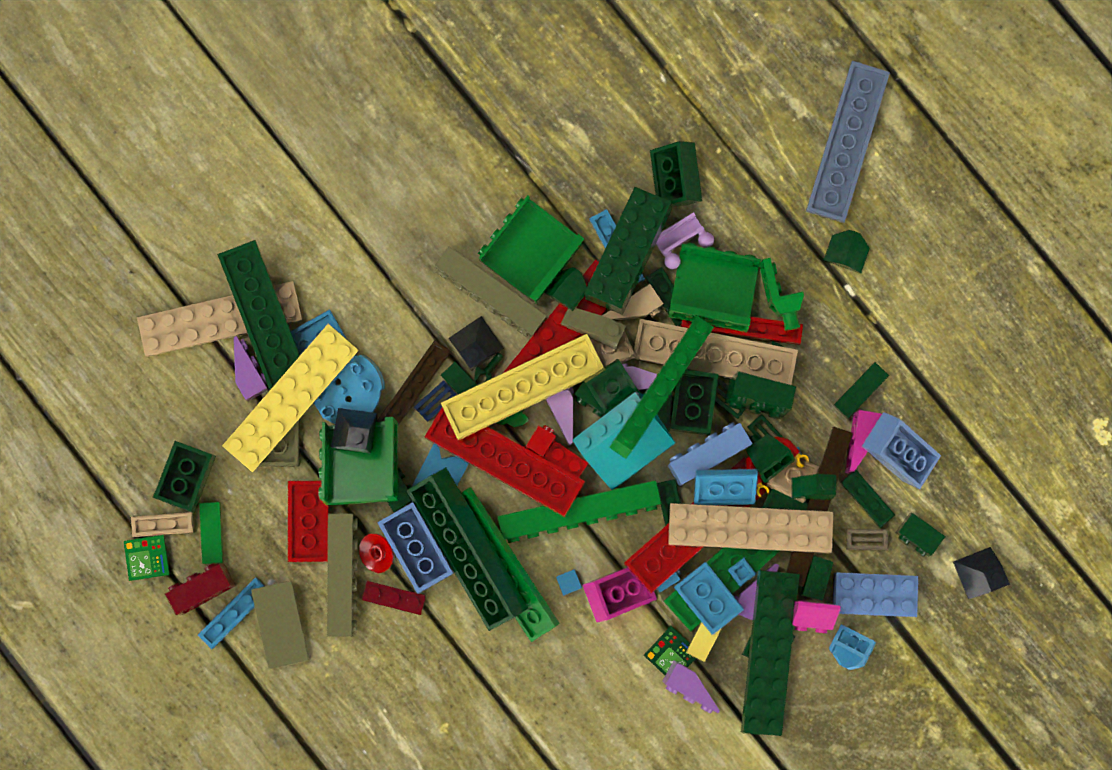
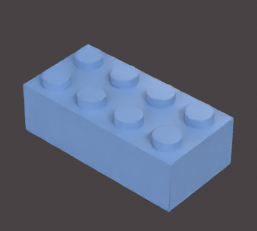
M885 412L882 413L862 445L866 451L901 481L917 489H921L941 457L937 451L902 420Z
M733 422L722 429L723 433L717 435L715 432L704 439L706 443L700 445L698 442L689 447L687 454L682 455V453H679L670 458L671 463L668 464V468L679 487L694 479L696 470H709L752 445L741 423L735 425Z
M413 502L377 522L417 594L454 574Z
M834 573L833 605L840 606L839 614L917 617L918 576Z

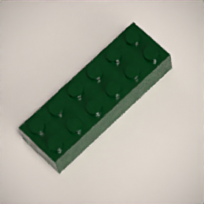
M634 187L585 290L586 300L623 315L672 211L671 201Z

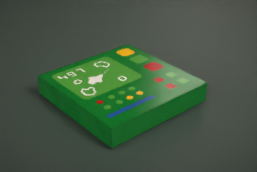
M165 535L124 541L129 581L170 575Z

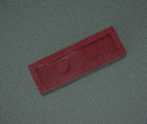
M367 581L362 600L421 615L426 595Z

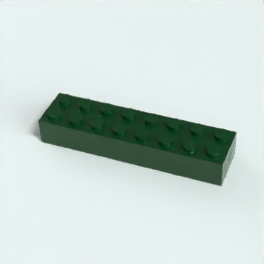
M446 467L406 490L488 631L506 623L528 609L523 597Z

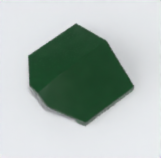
M852 230L832 235L823 261L861 274L870 247L860 233Z
M572 267L561 271L544 293L573 311L585 296L584 293L587 285L582 272Z

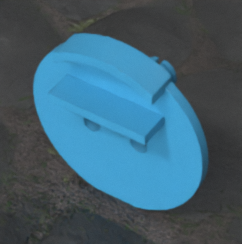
M355 355L314 402L322 418L335 424L338 408L373 413L379 403L381 391L385 389L384 378L380 369L369 357ZM337 379L341 380L340 385L336 384ZM347 396L352 397L351 402H348L346 400Z

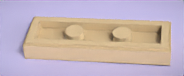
M193 512L131 517L132 537L194 532Z

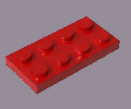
M288 481V562H328L329 505H326L319 498L321 481Z

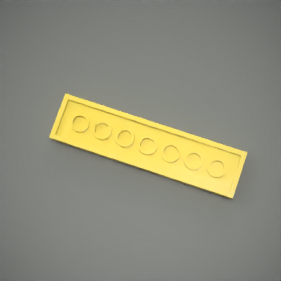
M327 324L222 446L251 472H254L359 350L330 324Z
M585 334L442 402L441 405L457 439L460 440L586 380L604 367L588 334Z

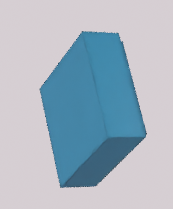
M745 558L728 569V572L739 586L756 575Z
M575 569L556 576L563 596L582 588Z

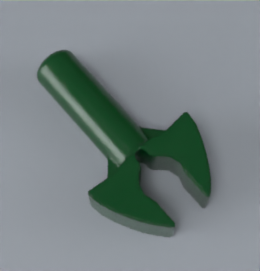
M497 353L486 368L480 369L477 366L474 381L476 382L479 376L485 373L486 380L484 382L492 379L491 373L504 356L501 353Z

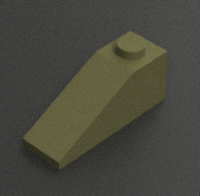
M577 308L573 311L568 309L561 322L562 326L582 335L588 334L589 338L615 350L626 327L610 318Z

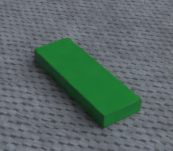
M221 502L199 503L202 564L223 563Z

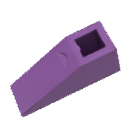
M235 336V383L245 400L249 402L269 390V388L267 387L264 374H260L257 370L259 366L254 356L250 357L246 351L249 349L244 339L240 340Z
M674 660L662 681L667 685L665 689L674 694H677V692L684 694L683 699L692 704L695 701L702 704L700 708L710 714L712 711L719 714L720 710L696 673Z

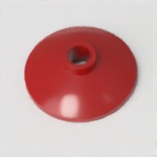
M377 533L368 534L361 540L359 555L365 567L375 573L387 571L392 566L394 560L393 549L388 540Z

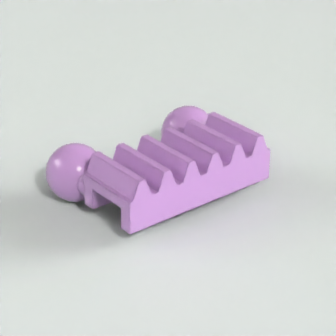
M694 212L661 232L656 245L663 256H665L664 262L669 269H675L680 265V257L671 251L697 234L701 247H711L714 243L713 235L705 232L704 227L701 226Z

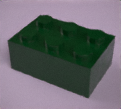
M685 370L676 384L670 431L710 436L718 374Z
M737 371L729 380L725 403L730 404V407L734 409L746 408L754 414H761L762 412L768 414L770 418L780 419V417L783 418L792 410L796 386Z
M174 441L153 498L195 513L216 456Z

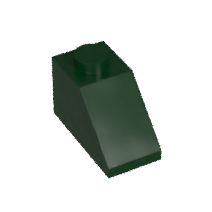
M812 474L792 477L791 498L832 500L836 496V475Z

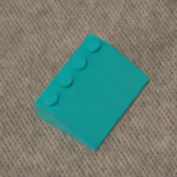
M633 393L572 440L582 456L611 490H614L676 443L656 414L626 459L609 448L642 398V393Z

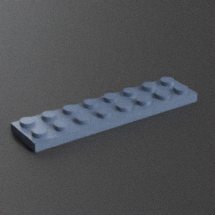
M855 61L851 62L806 212L841 223L845 222L890 72Z

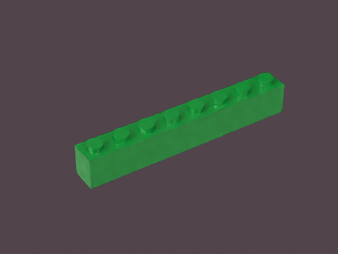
M698 316L693 320L610 444V449L625 459L630 455L714 328L712 325Z
M655 480L576 498L565 517L545 506L501 515L498 516L501 534L508 543L520 541L519 537L527 535V538L530 539L539 537V532L547 531V534L559 532V528L565 526L567 530L578 528V523L586 522L587 525L599 523L598 519L606 517V520L609 521L618 519V514L626 513V516L638 514L637 510L644 508L646 512L657 510V505H661V500Z

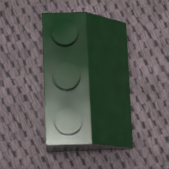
M678 141L650 150L656 196L671 201L672 207L686 206L703 201L695 142Z

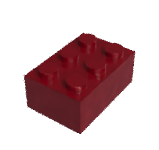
M212 563L204 568L205 572H196L186 578L187 582H178L168 587L169 592L165 593V596L176 616L184 615L236 586L225 564Z

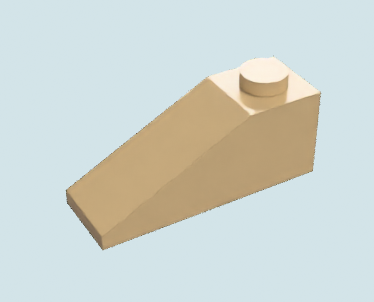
M649 284L631 296L623 315L610 310L602 316L614 321L645 318L649 315L654 317L662 311L663 302Z

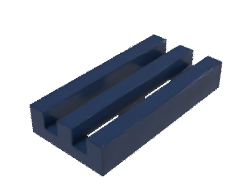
M443 380L414 408L429 422L439 413L442 405L440 404L428 416L425 413L448 392L451 395L446 400L457 394ZM442 387H445V390L423 410L420 409Z

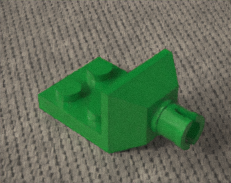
M771 258L762 259L759 269L769 309L778 317L781 316L783 318L785 331L800 328L797 312L801 308L804 292L780 296L782 293L781 285L775 279V274H777L776 264L771 262Z

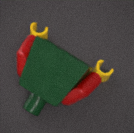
M766 434L761 439L757 435H752L749 438L752 445L746 450L748 454L746 469H757V495L761 498L762 496L759 494L761 488H765L769 494L767 486L762 485V481L764 483L768 482L794 461H796V465L799 468H804L799 461L800 459H804L809 463L808 456L801 455L799 453L800 450L787 438L773 437L770 434Z

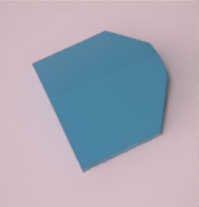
M841 624L829 650L839 665L848 670H853L865 666L877 642Z

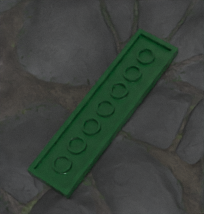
M253 240L217 255L269 390H271L299 358L300 353L257 241Z
M758 570L741 724L742 733L782 736L794 629L792 623L799 583L798 573Z

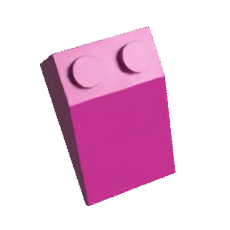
M862 410L853 413L851 427L853 434L848 447L845 473L855 471L868 451L862 445L881 417V413Z
M627 567L583 584L596 623L607 621L657 600L655 592L650 594Z
M795 601L792 625L798 631H807V627L815 628L817 633L827 634V630H833L840 612V606Z

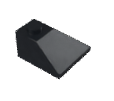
M482 316L448 338L471 371L504 349Z
M338 408L331 448L371 453L378 414Z
M991 547L953 561L967 599L1010 585L1004 568Z

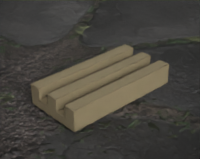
M846 529V550H888V529ZM851 534H883V538L851 537ZM851 542H883V546L851 545Z

